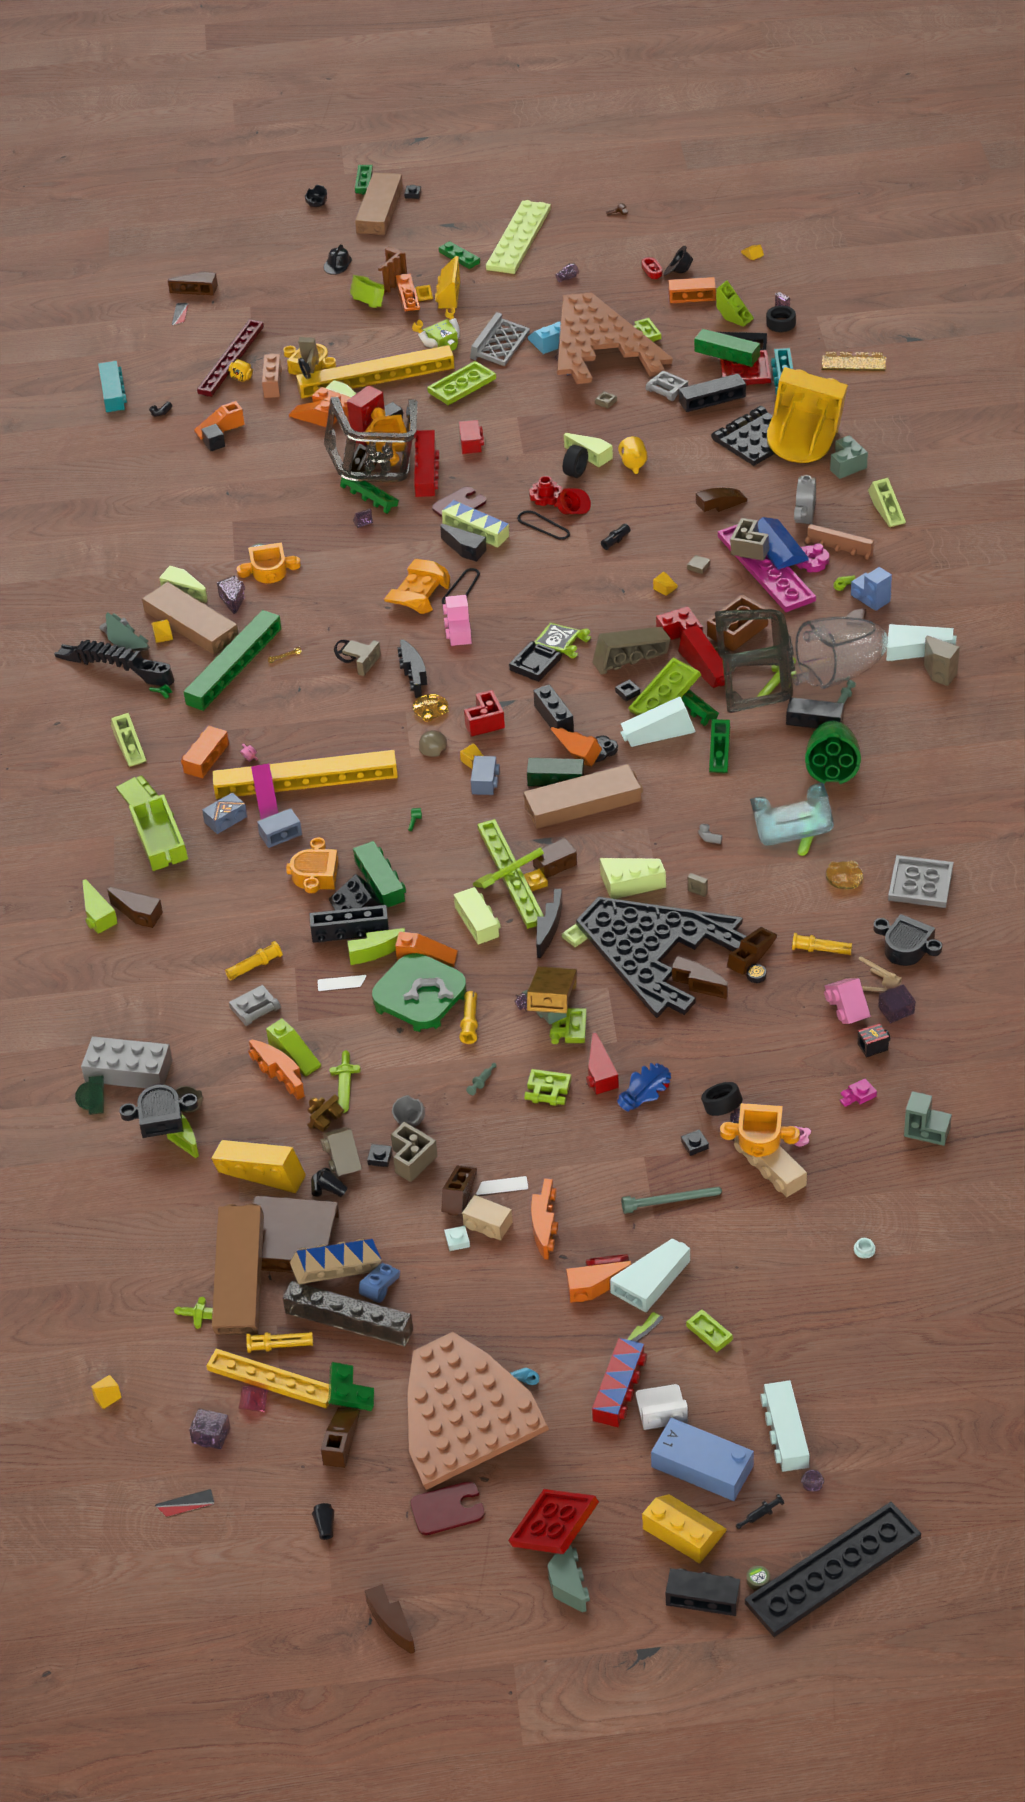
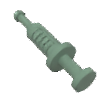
M848 680L847 688H842L841 696L837 703L845 704L847 698L852 696L851 688L856 686L854 681Z
M493 1063L489 1069H485L479 1077L473 1078V1085L468 1086L466 1089L468 1094L475 1095L477 1088L482 1089L485 1086L484 1082L490 1077L491 1071L496 1068V1063Z

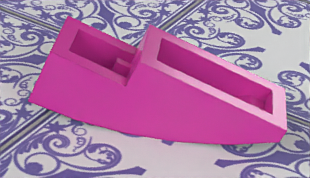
M269 764L251 767L261 820L278 813Z

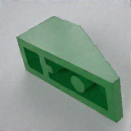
M712 719L709 772L728 773L730 720Z

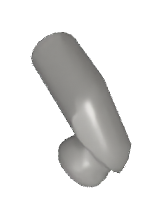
M701 824L699 826L698 834L705 842L722 843V835L712 834L709 831L710 826L708 824Z

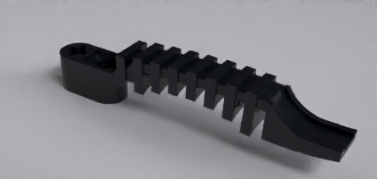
M90 640L81 641L78 646L62 644L58 652L54 653L55 657L81 663L82 658L86 665L89 662H100V660L103 663H106L108 660L109 664L112 665L115 662L117 667H121L123 664L125 671H129L131 668L147 684L170 686L174 683L173 673L169 664L146 660L141 656L140 651L134 653L131 648L126 650L125 647L111 646L110 643L104 645V642L97 643V641L90 642Z

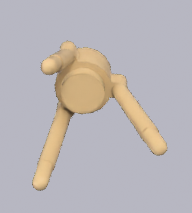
M861 956L859 957L860 961L872 967L870 969L872 973L883 977L882 985L885 986V988L862 986L863 991L884 992L889 995L891 991H898L902 977L896 976V974L881 968Z

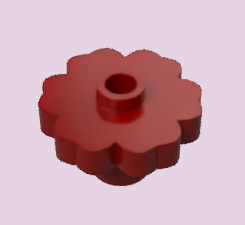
M542 476L537 483L532 485L533 488L529 489L530 500L535 501L536 505H554L562 491V486L557 485V482L553 481L551 477Z

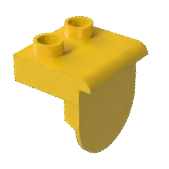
M784 367L778 383L773 417L767 430V442L772 451L779 457L796 463H809L825 456L830 450L840 426L848 385L840 383L833 378L826 379L808 374L801 369L793 370Z

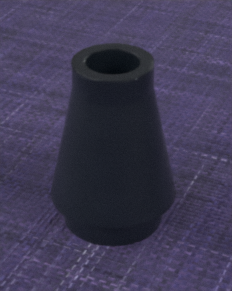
M324 1169L316 1181L319 1188L340 1197L348 1189L331 1170L327 1171Z
M321 1503L314 1506L312 1516L319 1532V1538L321 1540H328L333 1537L335 1510L331 1504Z

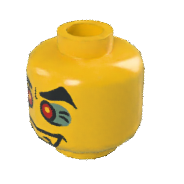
M237 359L234 363L231 362L228 369L231 378L240 382L249 381L253 373L251 365L240 359Z

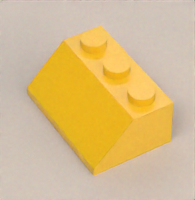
M455 256L443 267L441 275L438 276L435 302H438L439 308H457L460 289L458 256Z
M670 1494L656 1497L642 1513L643 1529L699 1564L726 1532L725 1527Z

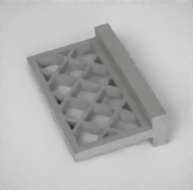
M496 312L471 346L470 358L476 360L480 357L506 366L528 335L530 328L502 319V314ZM502 325L508 326L509 328L503 329ZM512 332L513 335H506V333ZM496 334H502L503 336L496 337ZM511 339H516L517 341H516V342H511L510 340H511ZM506 340L507 343L501 344L499 341ZM496 342L497 345L490 346L489 343ZM510 347L511 350L505 351L503 348ZM500 349L501 352H494L493 350ZM504 356L505 359L502 360L497 357Z

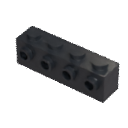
M739 373L679 389V402L686 412L746 397V383Z
M386 905L309 913L313 943L367 937L366 933L389 930Z

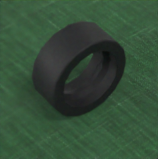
M783 305L770 308L766 313L767 327L775 332L792 330L796 325L795 310ZM776 318H786V319H785V320H778V319H776Z
M572 445L568 448L562 465L565 475L579 478L584 473L588 463L587 449L577 445Z
M723 1082L708 1088L702 1094L701 1100L707 1114L719 1116L737 1109L741 1105L743 1098L736 1083Z

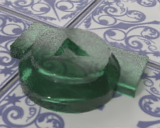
M103 1075L89 1077V1082L80 1085L75 1093L76 1103L82 1109L89 1110L90 1115L104 1113Z

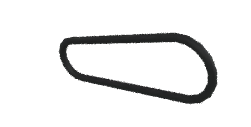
M526 510L517 517L520 523L556 539L563 540L570 536L569 530L535 511ZM524 513H533L566 531L568 534L565 537H558L520 520V516Z
M475 568L466 569L457 579V581L453 584V586L449 589V591L445 594V596L442 598V604H445V597L449 595V593L453 590V588L457 585L461 578L466 574V572L476 571L477 576L475 577L474 581L472 582L471 586L465 594L467 597L475 582L477 581L480 572Z

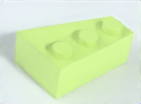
M600 858V875L612 899L666 888V871L660 859Z

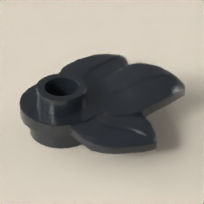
M604 735L596 737L602 750L594 763L617 753L618 744L615 740H610L609 737Z

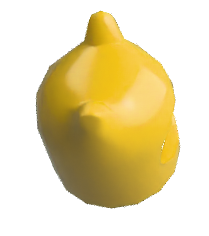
M631 436L625 438L619 444L618 451L623 464L631 469L634 474H638L639 469L645 465L648 458L644 442L638 437Z

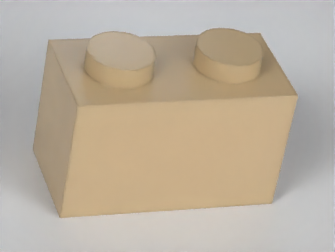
M476 1195L473 1196L462 1212L463 1226L498 1240L503 1238L513 1223L512 1209Z

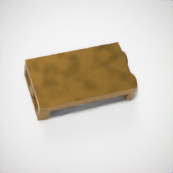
M538 966L527 991V1011L567 1014L568 998L571 990L575 989L577 985V969Z

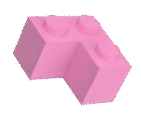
M466 595L445 597L446 604H443L444 615L447 614V617L444 618L445 628H448L445 629L446 639H450L451 646L472 644Z
M859 978L843 979L825 985V998L830 1005H837V1017L842 1021V1024H850L871 1017Z

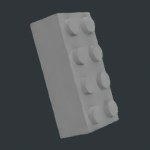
M92 1036L81 1068L84 1080L88 1083L148 1088L156 1084L164 1085L172 1063V1056L169 1044Z

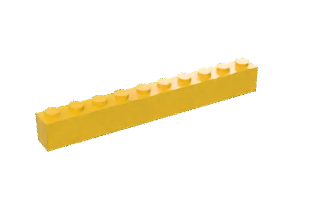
M447 345L314 371V373H310L311 378L308 380L303 374L296 375L297 387L301 399L312 397L320 387L326 388L333 380L345 383L353 389L455 369L454 355L450 346Z
M394 750L269 764L275 792L398 778ZM252 766L213 771L215 798L220 799L230 793H234L236 796L255 795Z

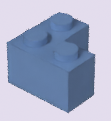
M881 567L876 568L870 573H864L851 582V596L877 611L891 600L892 574Z

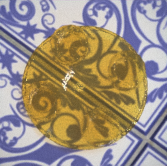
M426 694L418 697L414 701L412 708L416 715L422 717L424 721L430 722L434 718L448 712V702L440 695Z
M853 860L849 862L832 861L828 864L825 872L826 879L832 886L845 890L858 887L863 882L864 875L858 867L859 864Z

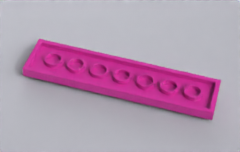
M737 525L718 531V538L730 551V538ZM767 555L764 561L735 556L785 612L816 601V595L789 566L777 570Z

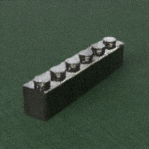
M291 1281L283 1296L286 1314L401 1346H406L413 1331L412 1315L410 1313Z

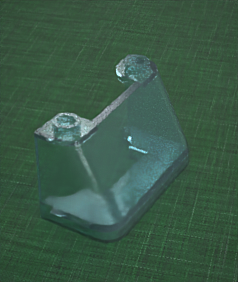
M824 783L814 784L808 788V801L772 809L769 800L765 797L750 799L761 843L764 845H774L829 832L833 828L834 822Z

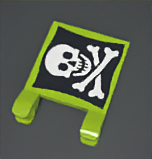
M549 623L535 640V644L539 643L557 652L564 653L570 658H575L578 655L575 652L577 647L571 644L577 637L588 642L591 639V636H587L590 630H578Z

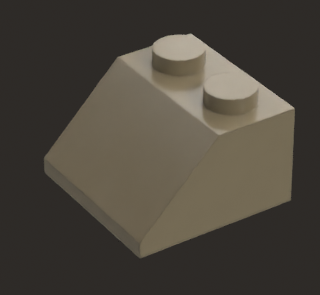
M927 635L925 638L924 666L932 681L948 686L958 674L959 646Z

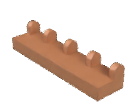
M813 524L808 526L805 544L809 545L810 542L821 544L823 547L835 548V552L840 550L851 552V556L854 557L856 554L863 555L865 560H870L873 555L874 540Z

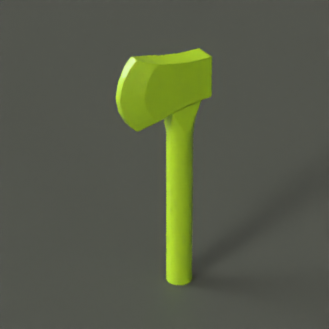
M538 848L499 871L479 878L473 883V886L485 889L495 883L496 880L543 855L544 852L541 848Z

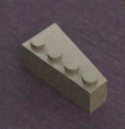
M662 627L601 633L598 636L592 663L601 675L613 668L614 670L620 669L622 665L628 663L633 665L640 659L645 658L648 660L666 654L670 637Z

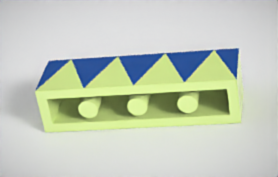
M453 500L442 510V524L486 537V543L497 548L509 537L508 523Z

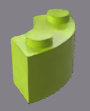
M353 275L350 294L353 296V299L367 303L369 307H381L384 285L373 282L368 277Z

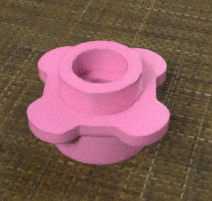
M242 744L241 754L249 762L253 759L257 761L258 758L255 756L256 750L250 745L247 747L245 744Z
M794 1126L800 1131V1139L794 1145L804 1146L808 1144V1136L811 1134V1130Z

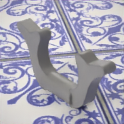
M437 977L415 980L411 990L404 994V1000L412 998L418 1000L417 990L422 986H436L440 988L438 993L439 999L444 997L453 998V993L448 991L443 980Z

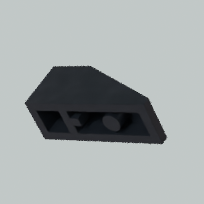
M440 525L441 539L461 557L477 562L486 552V537L449 525Z

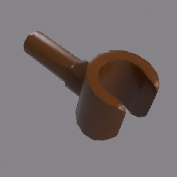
M620 203L617 208L606 211V214L620 212L622 215L628 213L624 209L627 206Z

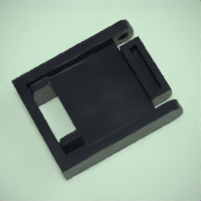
M531 641L509 663V670L539 682L560 661L562 653L539 643L536 645L535 642Z

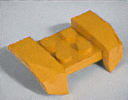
M414 559L407 568L408 576L398 589L390 590L384 601L404 605L420 614H425L433 610L428 598L440 584L445 589H449L450 575L445 567L434 561Z

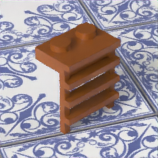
M390 246L385 248L386 262L378 268V271L383 273L384 294L391 292V288H396V275L407 274L405 252Z

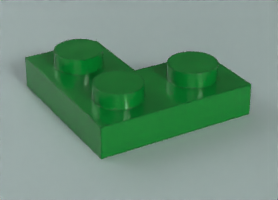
M331 1363L328 1404L372 1411L374 1407V1388L353 1384V1365Z

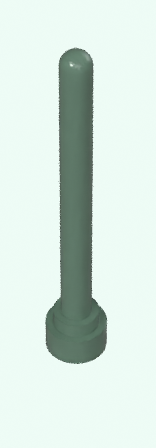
M712 1187L640 1199L625 1196L621 1197L622 1209L624 1214L633 1213V1210H637L638 1207L720 1195L722 1189L720 1187Z

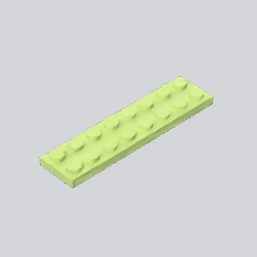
M522 200L489 258L486 270L516 273L551 210V204Z

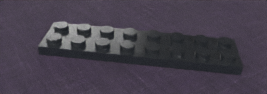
M889 1502L746 1597L745 1605L772 1636L776 1637L921 1539V1532L892 1502Z

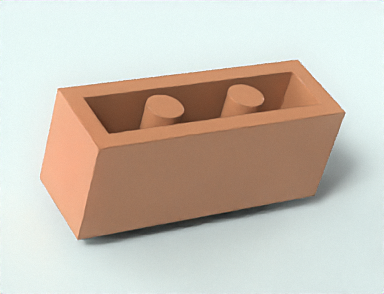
M264 354L262 376L264 398L280 397L282 374L280 354Z

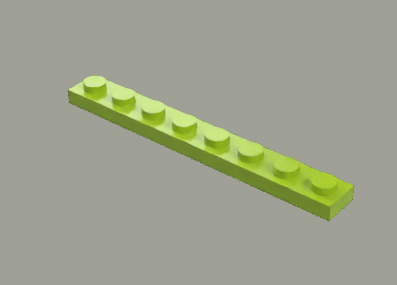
M495 819L477 824L478 831L498 871L516 861ZM519 867L503 876L502 879L527 929L536 927L537 917H544Z

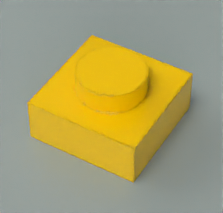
M540 869L523 874L531 891L548 886V881Z

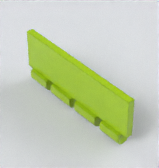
M143 776L134 777L116 787L129 805L145 801L148 814H152L148 799L159 795Z

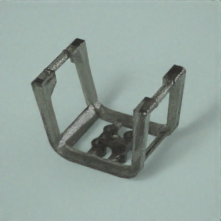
M331 397L324 445L338 474L342 478L353 481L400 482L407 479L410 470L412 440L416 437L418 401L408 399L406 433H377L353 430L343 411L339 397ZM334 415L347 436L343 462L336 448V433L332 429ZM356 441L369 442V445L366 446L367 455L363 461L365 472L351 471ZM376 442H386L382 447V453L377 452ZM392 442H405L400 472L387 473L391 470L390 458L393 457ZM374 462L380 463L381 472H371L375 469Z
M774 609L716 611L715 622L718 654L723 660L727 712H738L790 699L794 692L791 672L795 671L792 640L788 633L784 614ZM771 619L772 647L734 654L726 651L724 631H727L732 621ZM779 666L781 692L743 699L736 691H733L731 674L736 667Z

